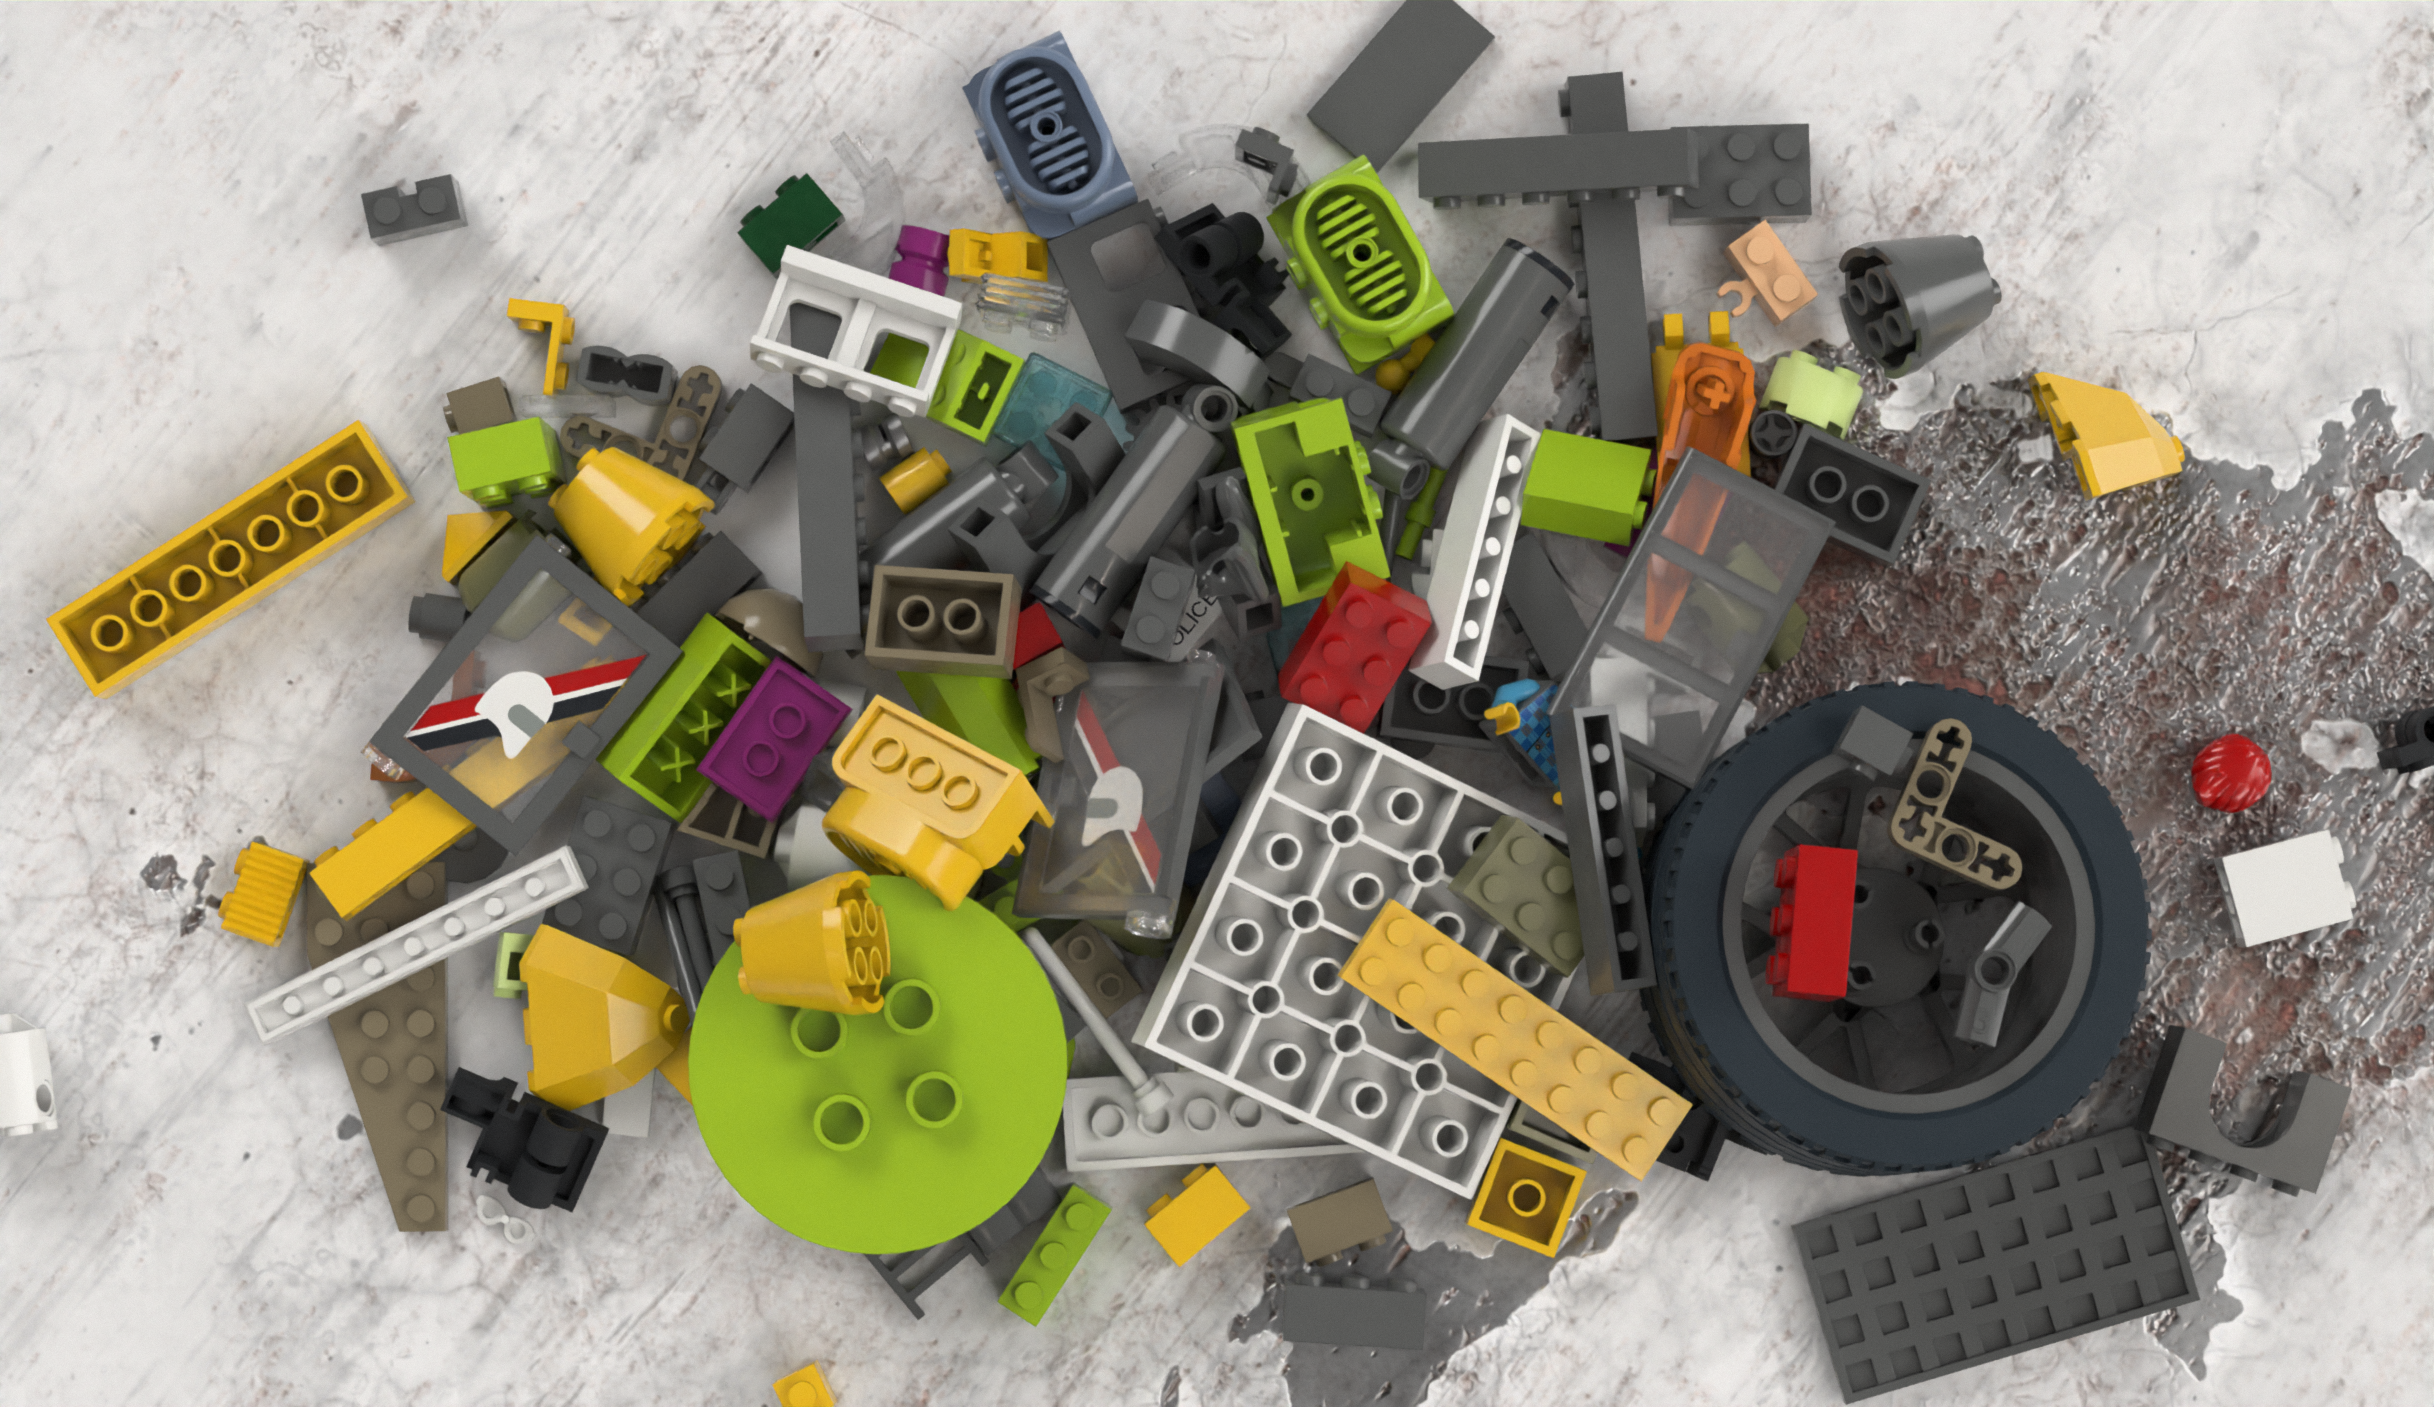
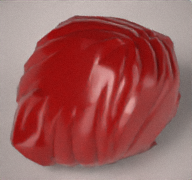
M2236 733L2226 734L2208 743L2198 752L2191 767L2192 788L2195 800L2203 807L2225 813H2236L2249 808L2260 800L2270 787L2272 771L2268 755L2251 739Z

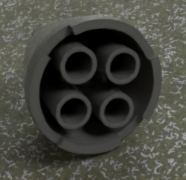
M1954 234L1872 241L1853 247L1842 256L1839 268L1845 273L1846 294L1838 297L1844 321L1864 359L1874 357L1884 368L1885 377L1899 379L1917 372L1986 321L1992 313L1993 306L2001 302L2000 286L1995 279L1990 277L1983 259L1984 250L1977 237L1971 235L1965 238Z

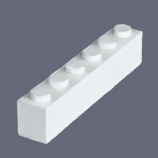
M1509 414L1480 422L1467 441L1426 599L1432 623L1412 654L1408 671L1442 690L1479 681L1522 511L1523 492L1541 437L1539 432Z

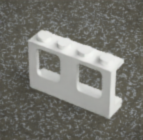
M787 245L781 259V272L757 335H752L750 341V360L756 361L760 368L772 373H781L783 370L798 375L803 382L814 387L824 388L828 385L843 390L846 396L859 402H869L871 399L886 404L892 412L901 416L913 417L916 414L926 417L961 322L963 303ZM802 303L835 314L841 318L842 323L828 359L777 343L781 328L792 304ZM889 332L925 344L929 348V353L916 388L864 372L879 333Z

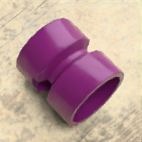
M902 225L896 250L902 256V260L892 263L888 279L944 297L949 277L943 272V269L949 266L947 257L949 236L926 228Z

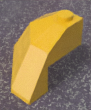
M2047 372L2034 374L2027 379L2041 422L2050 420L2063 461L2072 459L2085 501L2121 489L2124 492L2183 471L2180 463L2185 461V455L2179 438L2176 435L2169 437L2165 428L2127 393Z
M540 924L519 962L520 981L527 983L529 1007L523 1009L525 1044L532 1045L533 1070L527 1071L528 1088L536 1097L568 1111L637 1084L676 1049L690 1022L684 999L670 985L626 958L551 926Z

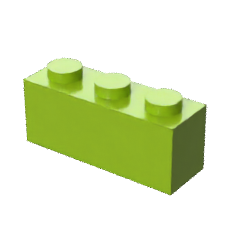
M1074 1182L997 1302L1036 1327L1113 1207Z

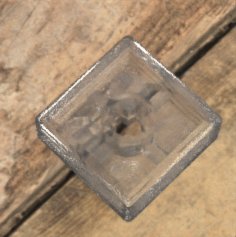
M984 273L980 276L982 283L979 284L980 292L977 293L979 301L975 305L979 317L985 323V329L1011 334L1012 327L1023 328L1030 331V338L1046 342H1056L1057 335L1064 336L1068 333L1067 325L1070 324L1069 316L1072 315L1071 307H1073L1072 295L1068 288L991 273Z

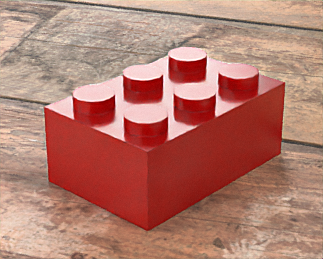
M1346 561L1278 673L1281 697L1296 704H1303L1364 734L1432 623L1427 601Z
M1799 844L1785 851L1784 859H1777L1774 870V887L1781 888L1780 906L1772 908L1770 917V936H1777L1775 956H1768L1765 975L1766 984L1773 985L1772 996L1825 1002L1846 997L1858 850Z

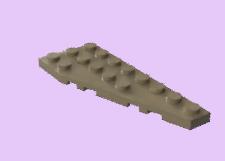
M428 862L347 922L341 918L309 874L317 866L314 863H307V956L311 968L314 970L448 904L446 862ZM447 957L328 1016L399 1232L448 1231V1113L440 1110L448 1093Z

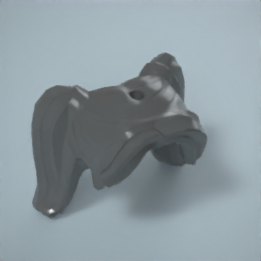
M1229 475L1220 480L1218 485H1216V501L1224 522L1222 530L1212 532L1206 525L1190 539L1193 567L1197 576L1198 598L1245 594L1256 604H1263L1267 601L1269 589L1259 568L1258 549L1262 544L1263 533L1258 516L1253 506L1245 497L1239 480L1235 476Z

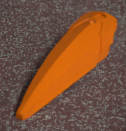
M1704 342L1688 344L1679 352L1671 375L1663 413V419L1666 421L1652 511L1687 446L1695 448L1737 470L1742 457L1740 448L1756 403L1754 396L1755 372L1751 361L1742 353ZM1693 474L1661 536L1703 556L1728 491ZM1652 553L1647 561L1644 639L1660 644L1670 628L1694 575Z

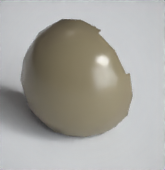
M774 588L749 589L728 599L713 615V617L750 643L756 637L782 653V660L797 671L811 678H816L823 659V652L808 653L804 638L803 603L796 596Z

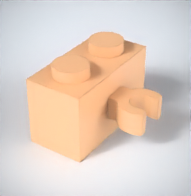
M1766 220L1729 244L1723 251V255L1742 280L1741 282H1727L1716 293L1718 298L1725 296L1728 292H1735L1740 296L1741 304L1731 311L1730 315L1732 318L1743 315L1750 307L1751 299L1754 297L1774 327H1776L1812 302L1818 295Z

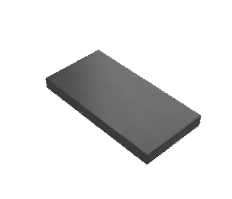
M1406 0L1307 113V117L1355 159L1364 154L1378 174L1495 40V36L1453 0Z

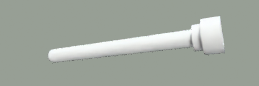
M1033 927L1025 929L1022 934L1023 941L1031 949L1039 963L1135 1089L1132 1092L1136 1098L1134 1101L1135 1106L1144 1118L1156 1112L1170 1101L1174 1094L1164 1081L1158 1082L1154 1076L1148 1077L1042 934Z

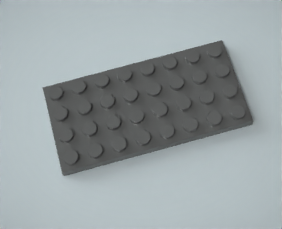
M2135 1124L1791 1225L1844 1403L1846 1405L2200 1300L2155 1147L2146 1143L2148 1134L2134 1130Z

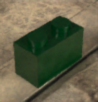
M807 173L800 179L796 175L788 178L775 191V194L778 196L777 199L765 209L761 205L756 206L740 221L743 228L737 232L738 235L776 280L781 272V259L787 245L810 252L846 221L840 210Z

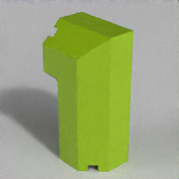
M896 671L925 720L1020 769L1026 779L1041 771L1038 761L1044 756L1035 753L1026 741L1025 729L1027 728L1024 709L1021 707L1017 698V692L1009 679Z

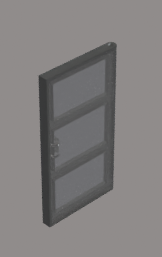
M1687 446L1549 704L1545 715L1550 718V716L1570 709L1616 704L1623 757L1691 791L1706 771L1836 521L1697 449Z

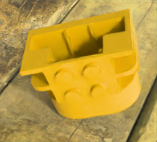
M877 694L834 753L832 767L837 777L845 786V789L822 819L821 827L828 840L841 853L871 875L903 876L911 880L914 878L919 886L925 890L928 888L932 894L938 896L945 910L954 911L980 878L983 870L995 866L1006 853L1017 857L1021 855L1025 846L1018 836L1030 819L1049 829L1055 821L1020 769Z

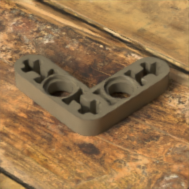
M698 365L686 370L679 381L654 443L592 418L575 416L567 420L562 426L560 432L561 444L569 454L578 459H581L592 448L599 451L598 448L584 443L580 450L574 448L576 441L570 437L571 431H580L583 425L589 426L588 434L598 440L603 441L604 432L612 434L604 444L603 451L614 447L619 442H630L636 448V458L655 467L657 463L660 465L667 463L671 452L669 450H661L664 442L667 441L678 450L689 451L686 459L677 454L673 462V468L678 471L677 478L686 482L699 451V444L706 434L720 400L723 389L721 379L714 370L707 366ZM702 375L709 376L707 383L713 387V391L711 394L703 393L698 401L697 406L706 409L703 417L691 409L679 407L682 399L689 404L693 400L695 391L689 386L692 379L699 381ZM683 416L692 418L697 427L694 437L686 442L675 440L671 434L672 423L677 418Z
M1952 718L1943 719L1931 726L1924 737L1887 825L1888 838L1900 850L1986 889L1994 891L2007 889L2016 884L2021 877L2022 863L2018 854L2005 845L1941 817L1972 743L1971 732L1964 723ZM1952 729L1955 731L1954 740L1960 743L1959 749H1950L1945 755L1942 763L1952 765L1949 771L1941 764L1926 762V757L1929 755L1935 759L1939 756L1943 743L1936 739L1937 734H1944ZM1922 772H1934L1941 779L1942 790L1936 798H1926L1919 793L1916 783L1917 778ZM1910 798L1919 806L1933 808V812L1931 815L1926 811L1920 813L1916 827L1922 830V835L1914 836L1907 841L1903 838L1905 830L1899 827V822L1910 820L1914 814L1916 806L1907 805V801ZM1949 835L1960 836L1967 845V854L1960 862L1949 861L1942 853V843ZM1978 845L1985 848L1979 857L1988 861L1998 860L2000 856L2004 857V867L2010 870L2009 876H2001L1995 881L1991 878L1993 870L1981 863L1975 865L1974 872L1969 870L1968 867L1977 857Z

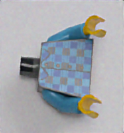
M1527 678L1499 686L1492 708L1484 711L1486 718L1478 726L1532 787L1556 788L1558 786L1559 791L1554 794L1553 800L1556 804L1562 805L1550 718L1545 715L1560 684L1557 685L1553 681H1539ZM1584 681L1570 706L1574 709L1577 708L1589 693V688Z

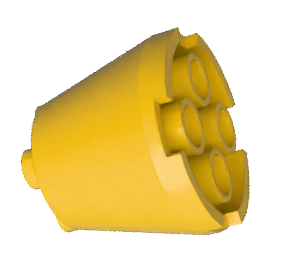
M616 447L607 448L601 453L592 448L578 462L576 469L579 473L569 485L563 484L551 496L548 505L554 509V517L601 585L625 605L630 606L643 597L644 592L641 588L646 583L648 585L653 584L676 564L678 565L686 556L706 527L699 521L704 510L709 513L714 508V501L699 488Z
M860 870L839 872L752 907L746 912L744 918L735 919L733 934L737 946L741 947L743 966L739 969L738 979L743 994H753L758 1001L763 1003L849 1015L871 1014L880 1011L885 1003L883 995H879L880 984L883 977L890 976L891 958L889 935L882 905H874L866 889L870 888L871 879Z

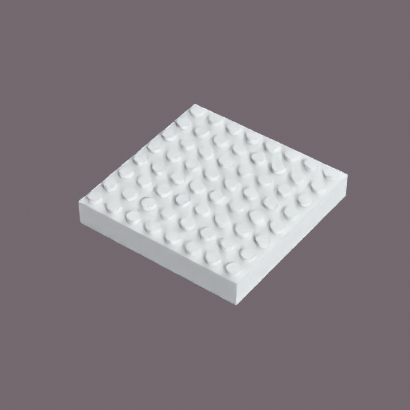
M1288 703L1131 1042L1471 1200L1516 1103L1517 1097L1337 975L1387 900L1392 898L1558 1011L1577 967L1568 978L1550 973L1446 888L1501 815L1521 819L1570 859L1567 833L1303 704Z

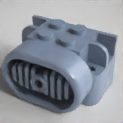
M1060 30L997 59L994 65L979 71L973 76L969 84L962 87L981 127L974 131L979 146L987 162L996 159L1000 169L995 171L994 174L1007 204L1016 201L1030 233L1050 241L1138 203L1136 190L1113 143L1106 121ZM1045 132H1052L1051 135H1043Z

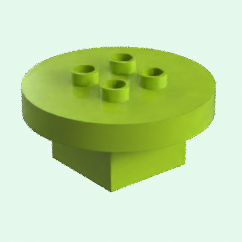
M867 875L871 882L870 888L866 889L874 905H882L890 944V976L883 977L880 984L879 995H883L885 1002L880 1011L871 1014L849 1015L763 1003L758 1001L753 994L745 995L741 991L738 979L739 969L743 966L741 947H738L734 941L710 976L695 1013L688 1057L689 1087L697 1123L712 1158L728 1182L757 1212L793 1235L823 1247L850 1253L894 1254L931 1247L970 1231L994 1215L1024 1186L1041 1162L1052 1141L1061 1116L1067 1088L1068 1047L1063 1016L1046 972L1021 937L998 915L968 896L964 898L956 910L947 911L943 908V903L938 896L932 894L928 888L925 890L919 886L914 878L911 880L903 876Z

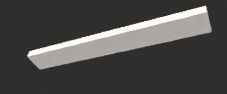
M564 846L244 1003L245 1009L261 1045H270L548 909L589 887L571 847Z

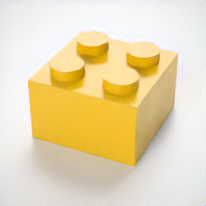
M1500 1137L1481 1177L1465 1223L1471 1227L1554 1258L1587 1171Z

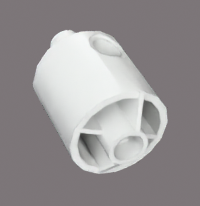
M803 801L801 807L780 825L774 861L778 862L788 879L787 891H794L839 872L860 870L866 875H871L841 853L825 836L821 822L832 806Z
M16 1013L1 1014L0 1136L5 1135V1137L57 1129V1114L46 1028H38L16 1015Z

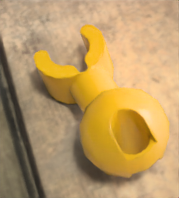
M1427 333L1416 339L1411 345L1410 351L1401 359H1388L1381 362L1376 369V385L1391 391L1395 395L1401 393L1411 378L1410 374L1419 367L1435 341Z

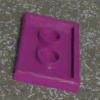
M775 656L696 770L768 821L774 823L853 709Z

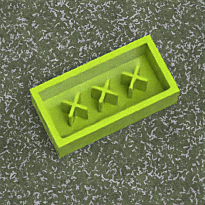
M708 612L680 647L683 652L595 759L619 781L680 824L696 806L710 784L713 783V781L696 769L772 662L769 657Z

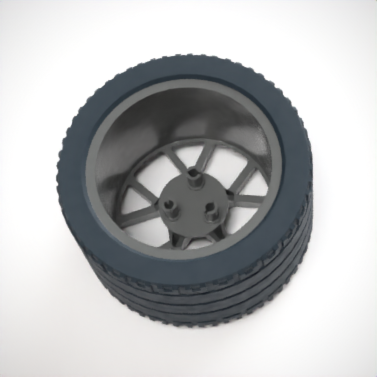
M1894 681L1881 684L1858 685L1849 691L1841 689L1812 699L1799 707L1787 711L1732 746L1708 765L1696 786L1691 791L1685 790L1670 812L1665 816L1662 821L1664 826L1661 831L1655 834L1649 854L1646 856L1642 866L1646 868L1645 875L1641 879L1657 986L1639 989L1642 1000L1640 1004L1643 1012L1648 1011L1651 1022L1647 1023L1660 1046L1658 1048L1663 1057L1668 1056L1673 1064L1670 1067L1673 1074L1679 1077L1686 1087L1685 1090L1691 1097L1697 1096L1703 1102L1701 1107L1707 1113H1711L1728 1131L1736 1130L1741 1134L1739 1138L1762 1149L1763 1152L1769 1155L1778 1154L1782 1156L1783 1161L1815 1171H1830V1174L1868 1177L1939 1171L1979 1163L2007 1153L2015 1145L2022 1146L2032 1138L2053 1127L2055 1119L2065 1118L2081 1099H2085L2092 1092L2089 1088L2093 1082L2101 1081L2106 1074L2105 1070L2121 1051L2118 1047L2120 1041L2128 1038L2134 1014L2138 1013L2141 1005L2137 1001L2139 992L2145 991L2147 980L2144 979L2146 964H2150L2151 953L2146 952L2147 941L2152 940V929H2149L2148 913H2151V904L2145 901L2144 890L2148 889L2147 879L2142 877L2139 865L2142 862L2140 853H2134L2130 842L2135 840L2131 830L2127 831L2120 817L2123 813L2119 806L2113 807L2108 796L2111 793L2107 787L2100 785L2093 775L2095 771L2089 764L2082 765L2076 758L2079 754L2072 747L2067 748L2057 739L2058 735L2052 730L2044 731L2038 727L2039 721L2031 716L2025 717L2015 711L2014 707L2006 703L2001 706L1993 703L1994 698L1987 695L1979 696L1968 692V689L1960 687L1946 690L1945 684L1933 683L1931 685L1918 683V681H1906L1902 686H1897ZM1863 705L1913 733L1907 745L1913 749V753L1900 774L1893 771L1891 776L1881 780L1876 777L1874 782H1870L1848 770L1850 762L1832 753L1835 744L1855 709ZM1952 718L1960 720L1971 732L1972 743L1944 809V818L1958 825L1967 824L1974 832L2015 851L2022 863L2021 877L2016 884L1998 891L1986 889L1978 884L1941 888L1938 886L1937 881L1942 868L1927 861L1918 882L1894 870L1867 868L1857 863L1846 997L1831 1001L1829 1015L1794 1047L1778 1030L1766 1013L1751 980L1766 971L1768 956H1775L1777 936H1770V916L1743 902L1746 881L1760 844L1770 828L1774 827L1794 846L1802 844L1824 847L1787 815L1786 809L1812 795L1847 787L1849 791L1838 848L1857 850L1865 799L1870 789L1874 787H1887L1902 791L1930 727L1943 719ZM1950 729L1944 734H1937L1936 739L1943 743L1939 756L1935 759L1927 755L1926 762L1938 763L1949 771L1951 770V764H1944L1942 762L1950 749H1959L1960 743L1954 740L1955 731ZM1926 771L1922 772L1917 778V789L1921 795L1931 799L1936 798L1940 794L1942 781L1937 774ZM1956 835L1947 836L1942 843L1941 848L1945 858L1948 856ZM2000 856L1997 861L2005 876H2009L2010 870L2004 867L2005 858ZM2006 896L2015 903L2020 901L2045 917L2048 923L2052 925V928L2019 970L2014 984L2010 987L2008 994L2009 1003L2003 1014L1996 1046L1991 1048L1981 1045L1976 1052L1970 1053L1962 1040L1952 1037L1955 1024L1941 997V993L1945 989L1964 991L1967 979L1965 975L1940 973L1945 930L1938 911V904ZM1741 920L1772 937L1775 941V947L1747 964L1743 951ZM1983 977L1991 985H1996L2000 981V978ZM1914 995H1919L1953 1064V1068L1948 1074L1922 1086L1896 1093L1882 1092L1875 1083L1860 1019L1873 1008L1895 1005L1906 1001ZM1839 1026L1843 1030L1856 1085L1828 1073L1807 1058Z

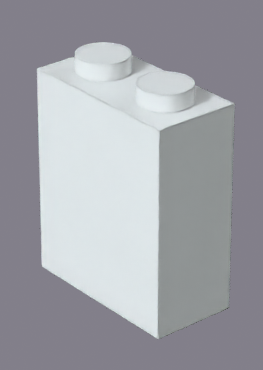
M2329 829L2214 858L2238 947H2249L2354 919L2351 908L2356 907L2354 891L2349 881L2343 882L2339 864L2344 862L2343 851L2336 836L2331 837Z

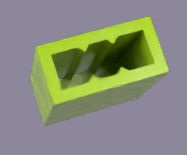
M1543 429L1523 492L1521 525L1630 546L1634 528L1642 530L1645 523L1648 502H1643L1644 496L1652 497L1655 488L1657 470L1650 469L1651 449Z

